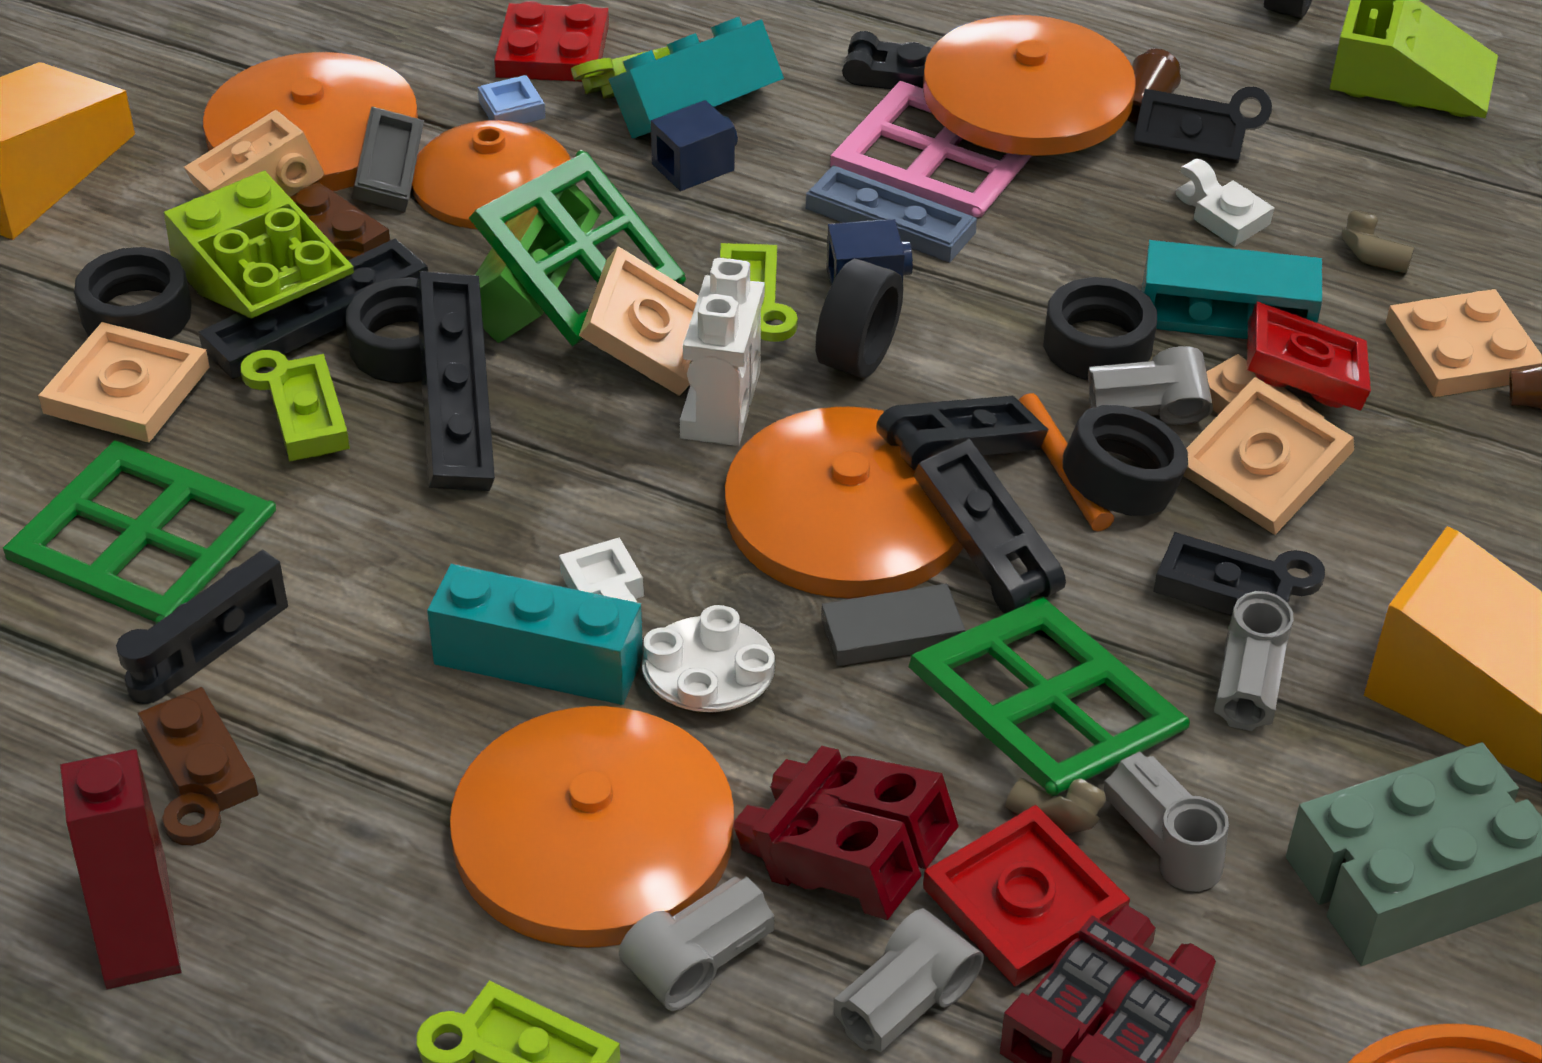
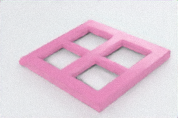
M899 81L831 154L830 166L843 168L980 218L1032 156L1006 153L999 161L958 147L957 145L963 138L954 134L945 126L935 138L892 124L908 105L931 113L924 98L923 88ZM880 136L923 150L906 170L864 155ZM946 158L989 173L973 193L929 178Z

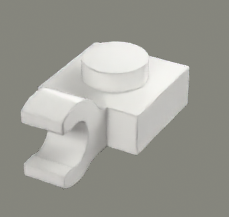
M1196 158L1181 167L1180 172L1192 181L1176 189L1177 197L1182 202L1196 207L1194 220L1232 246H1237L1270 225L1274 207L1253 194L1250 190L1234 180L1222 187L1218 183L1211 166L1201 159Z
M620 537L559 555L561 575L570 589L637 602V598L644 596L643 577Z

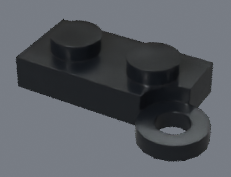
M1245 87L1238 90L1232 96L1229 104L1145 89L1133 141L1136 145L1239 163L1246 130L1259 129L1269 121L1272 114V102L1269 95L1263 89L1257 87ZM1254 99L1260 103L1261 111L1256 117L1247 118L1241 114L1240 106L1245 100Z
M1174 532L1157 571L1153 592L1232 616L1237 600L1243 595L1254 591L1270 592L1278 595L1288 604L1291 595L1307 596L1316 593L1323 585L1325 567L1316 556L1305 551H1286L1278 555L1275 561ZM1294 568L1301 569L1307 572L1309 576L1298 578L1292 576L1288 570Z

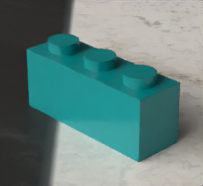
M740 16L711 27L714 38L700 43L697 34L694 33L667 44L670 55L656 60L653 51L650 50L623 61L626 72L609 78V82L631 138L650 133L651 120L703 100H706L715 107L784 79L762 19L743 26Z
M1149 240L1142 292L1150 297L1157 310L1156 329L1248 339V320L1257 301L1318 323L1322 306V258Z
M450 564L427 610L434 665L624 705L642 661L641 603Z

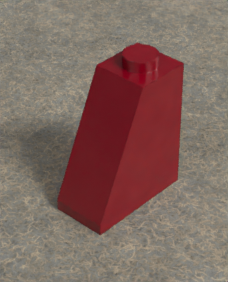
M137 749L60 764L66 823L106 989L182 973L166 857Z

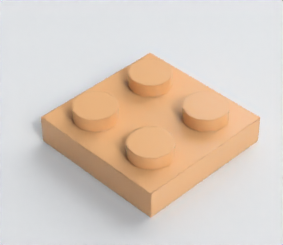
M617 246L606 260L579 336L680 396L690 385L687 372L691 360L683 359V343L699 295Z
M1496 289L1390 305L1386 324L1433 397L1509 385L1510 370H1526L1542 366V354Z
M101 322L38 395L43 414L150 443L210 368L207 351L203 348Z
M1254 377L1186 448L1188 451V467L1183 476L1276 535L1354 451V437Z

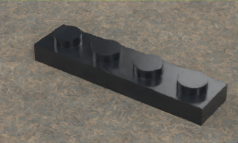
M396 238L348 260L354 267V273L253 318L237 313L199 331L201 347L206 349L207 355L232 379L241 376V363L251 353L260 350H273L284 355L346 325V309L354 296L368 286L388 279H418L420 271L428 272V266Z
M420 271L416 283L428 486L429 488L490 491L495 474L479 276Z

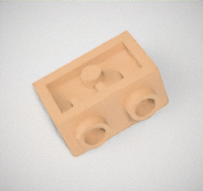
M274 110L184 166L192 183L205 195L265 170L284 192L291 197L303 188L318 181L324 175V171L304 132L277 110Z

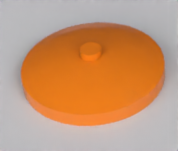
M1007 15L985 18L954 29L942 37L929 52L925 62L923 93L928 108L935 118L951 132L969 142L988 149L1030 156L1075 152L1106 140L1115 134L1127 121L1132 110L1135 92V74L1131 63L1125 54L1111 41L1078 24L1033 15Z
M299 53L261 62L243 70L226 81L209 100L203 116V127L209 152L261 118L277 110L304 132L324 171L323 177L316 182H320L331 191H338L354 186L371 106L418 119L416 98L410 85L402 76L379 62L344 53Z
M828 407L804 411L778 420L759 431L743 445L732 461L726 477L725 517L732 539L739 550L752 564L771 578L804 592L827 597L851 599L907 590L928 581L943 571L959 555L963 546L914 478L915 470L901 458L900 446L889 445L877 433L876 424L879 417L884 413L883 410L863 407Z
M609 706L576 707L550 712L523 722L499 736L475 758L461 778L454 795L450 816L451 840L456 867L463 884L480 907L498 922L524 936L550 944L579 948L620 945L628 931L643 917L662 910L670 913L673 917L713 891L728 865L734 839V804L731 789L722 768L710 751L687 731L669 721L641 711Z

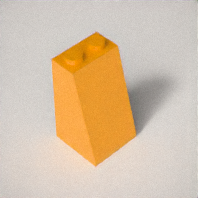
M41 62L0 77L1 236L14 240L135 135L126 90Z
M1447 526L1388 606L1363 696L1467 747L1483 742L1499 763L1542 783V591L1464 534Z

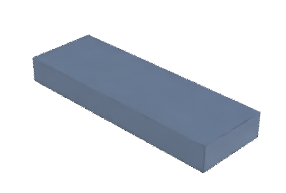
M832 166L806 193V209L842 223L895 219L901 242L909 241L912 249L949 263L976 233V217L837 166Z

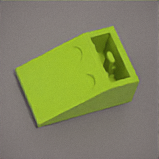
M1350 0L1339 40L1329 89L1345 92L1353 97L1368 96L1394 101L1406 107L1421 106L1447 111L1459 117L1474 116L1486 119L1498 55L1420 0Z
M265 170L164 211L170 254L180 262L185 270L187 281L199 295L250 318L354 273L353 265Z

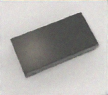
M371 106L351 196L352 199L403 212L406 211L424 120Z
M947 583L822 603L821 620L837 666L914 654L965 632V627Z

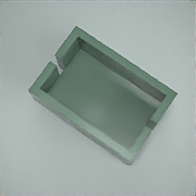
M1483 742L1299 804L1285 857L1318 905L1331 901L1327 918L1361 966L1542 901V816L1528 799L1515 803L1519 787Z

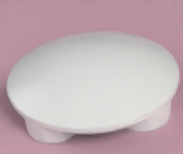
M714 605L703 610L700 616L682 619L664 628H655L649 631L644 637L642 671L650 688L667 702L692 711L720 712L744 706L764 693L774 677L775 655L769 643L761 634L740 622V617L736 610L724 605Z

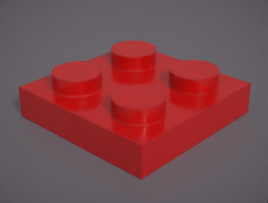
M526 1L520 4L509 3L494 59L495 76L497 78H515L527 75L529 79L582 82V80H574L571 68L603 57L609 28L608 8L592 7L587 4H574L571 6L542 5L535 1Z
M1256 302L1248 320L1247 370L1253 372L1258 379L1268 385L1281 388L1290 385L1309 392L1314 399L1324 405L1334 408H1341L1345 405L1361 411L1371 392L1367 341L1264 303Z
M1037 805L1030 807L924 870L923 889L1014 987L1054 963L1063 950L1079 937L1080 929L1091 915L1105 922L1125 905L1129 906L1130 898Z

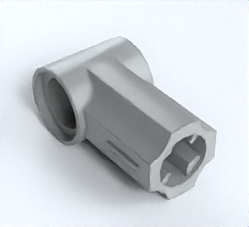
M1191 346L1172 347L1159 352L1148 362L1089 367L1090 409L1101 405L1126 406L1143 411L1151 416L1160 415L1162 421L1172 425L1196 423L1209 416L1213 410L1203 352L1198 348Z
M1254 591L1247 593L1237 600L1233 608L1214 707V713L1222 716L1227 721L1229 727L1253 731L1256 727L1262 725H1272L1274 720L1285 653L1294 618L1289 604L1280 596L1270 592Z
M1139 751L1121 760L1117 769L1105 780L1104 792L1106 799L1160 855L1159 869L1165 881L1175 888L1189 892H1200L1212 888L1219 882L1224 869L1229 829L1228 816L1224 809L1213 800L1201 796H1192L1154 756L1145 757Z
M734 876L673 917L664 910L655 911L643 917L625 935L620 944L618 954L620 960L666 1009L671 1011L681 1010L696 1001L707 990L716 975L717 968L774 931V914L769 909L763 892L748 877L739 879Z
M926 909L916 910L907 916L891 935L885 947L884 955L834 999L833 1014L843 1025L846 1035L865 1051L875 1049L882 1052L932 1005L937 1003L942 1007H947L960 999L977 978L984 961L983 953Z

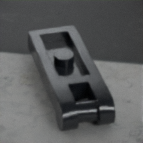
M859 31L851 37L842 74L846 81L858 86L893 89L899 81H903L923 88L925 62L932 47L916 42L903 44L879 41L877 36L871 32Z
M1013 395L896 405L885 410L876 424L877 433L889 445L900 446L901 458L915 471L920 462L969 439L981 455H1008L1012 452L1040 450L1049 430Z
M970 439L918 464L913 475L991 585L994 601L1003 613L1006 614L1029 604L1030 598L1038 594L1042 597H1049L1065 588L1066 577L1060 563ZM1018 558L1027 568V572L1021 575L1018 574L1011 564V561Z
M262 549L238 567L228 571L224 577L197 596L178 606L170 615L150 629H135L123 634L118 639L116 648L120 664L127 670L125 683L130 698L142 704L154 703L162 699L288 607L280 561Z

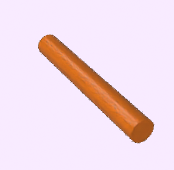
M1034 393L1022 396L1019 401L1049 429L1041 448L1094 531L1107 529L1112 525L1114 515L1110 510L1104 509L1086 499L1070 484L1062 468L1063 453L1068 443L1039 397Z

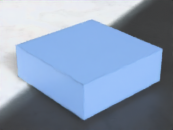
M527 75L478 87L479 103L489 120H504L525 124L545 119V103Z

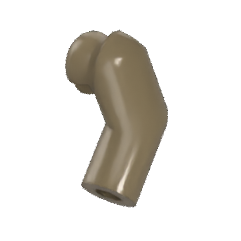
M1359 210L1351 211L1347 218V227H1342V240L1356 257L1365 264L1407 274L1415 247L1380 239L1374 234L1378 223L1376 215Z
M1020 778L1011 789L1005 807L1019 815L1030 807L1037 805L1067 835L1092 829L1100 820L1096 815L1104 806L1106 796L1105 792L1082 779L1074 780L1070 784L1068 793L1064 798L1062 796L1049 795L1045 792V789L1025 778Z

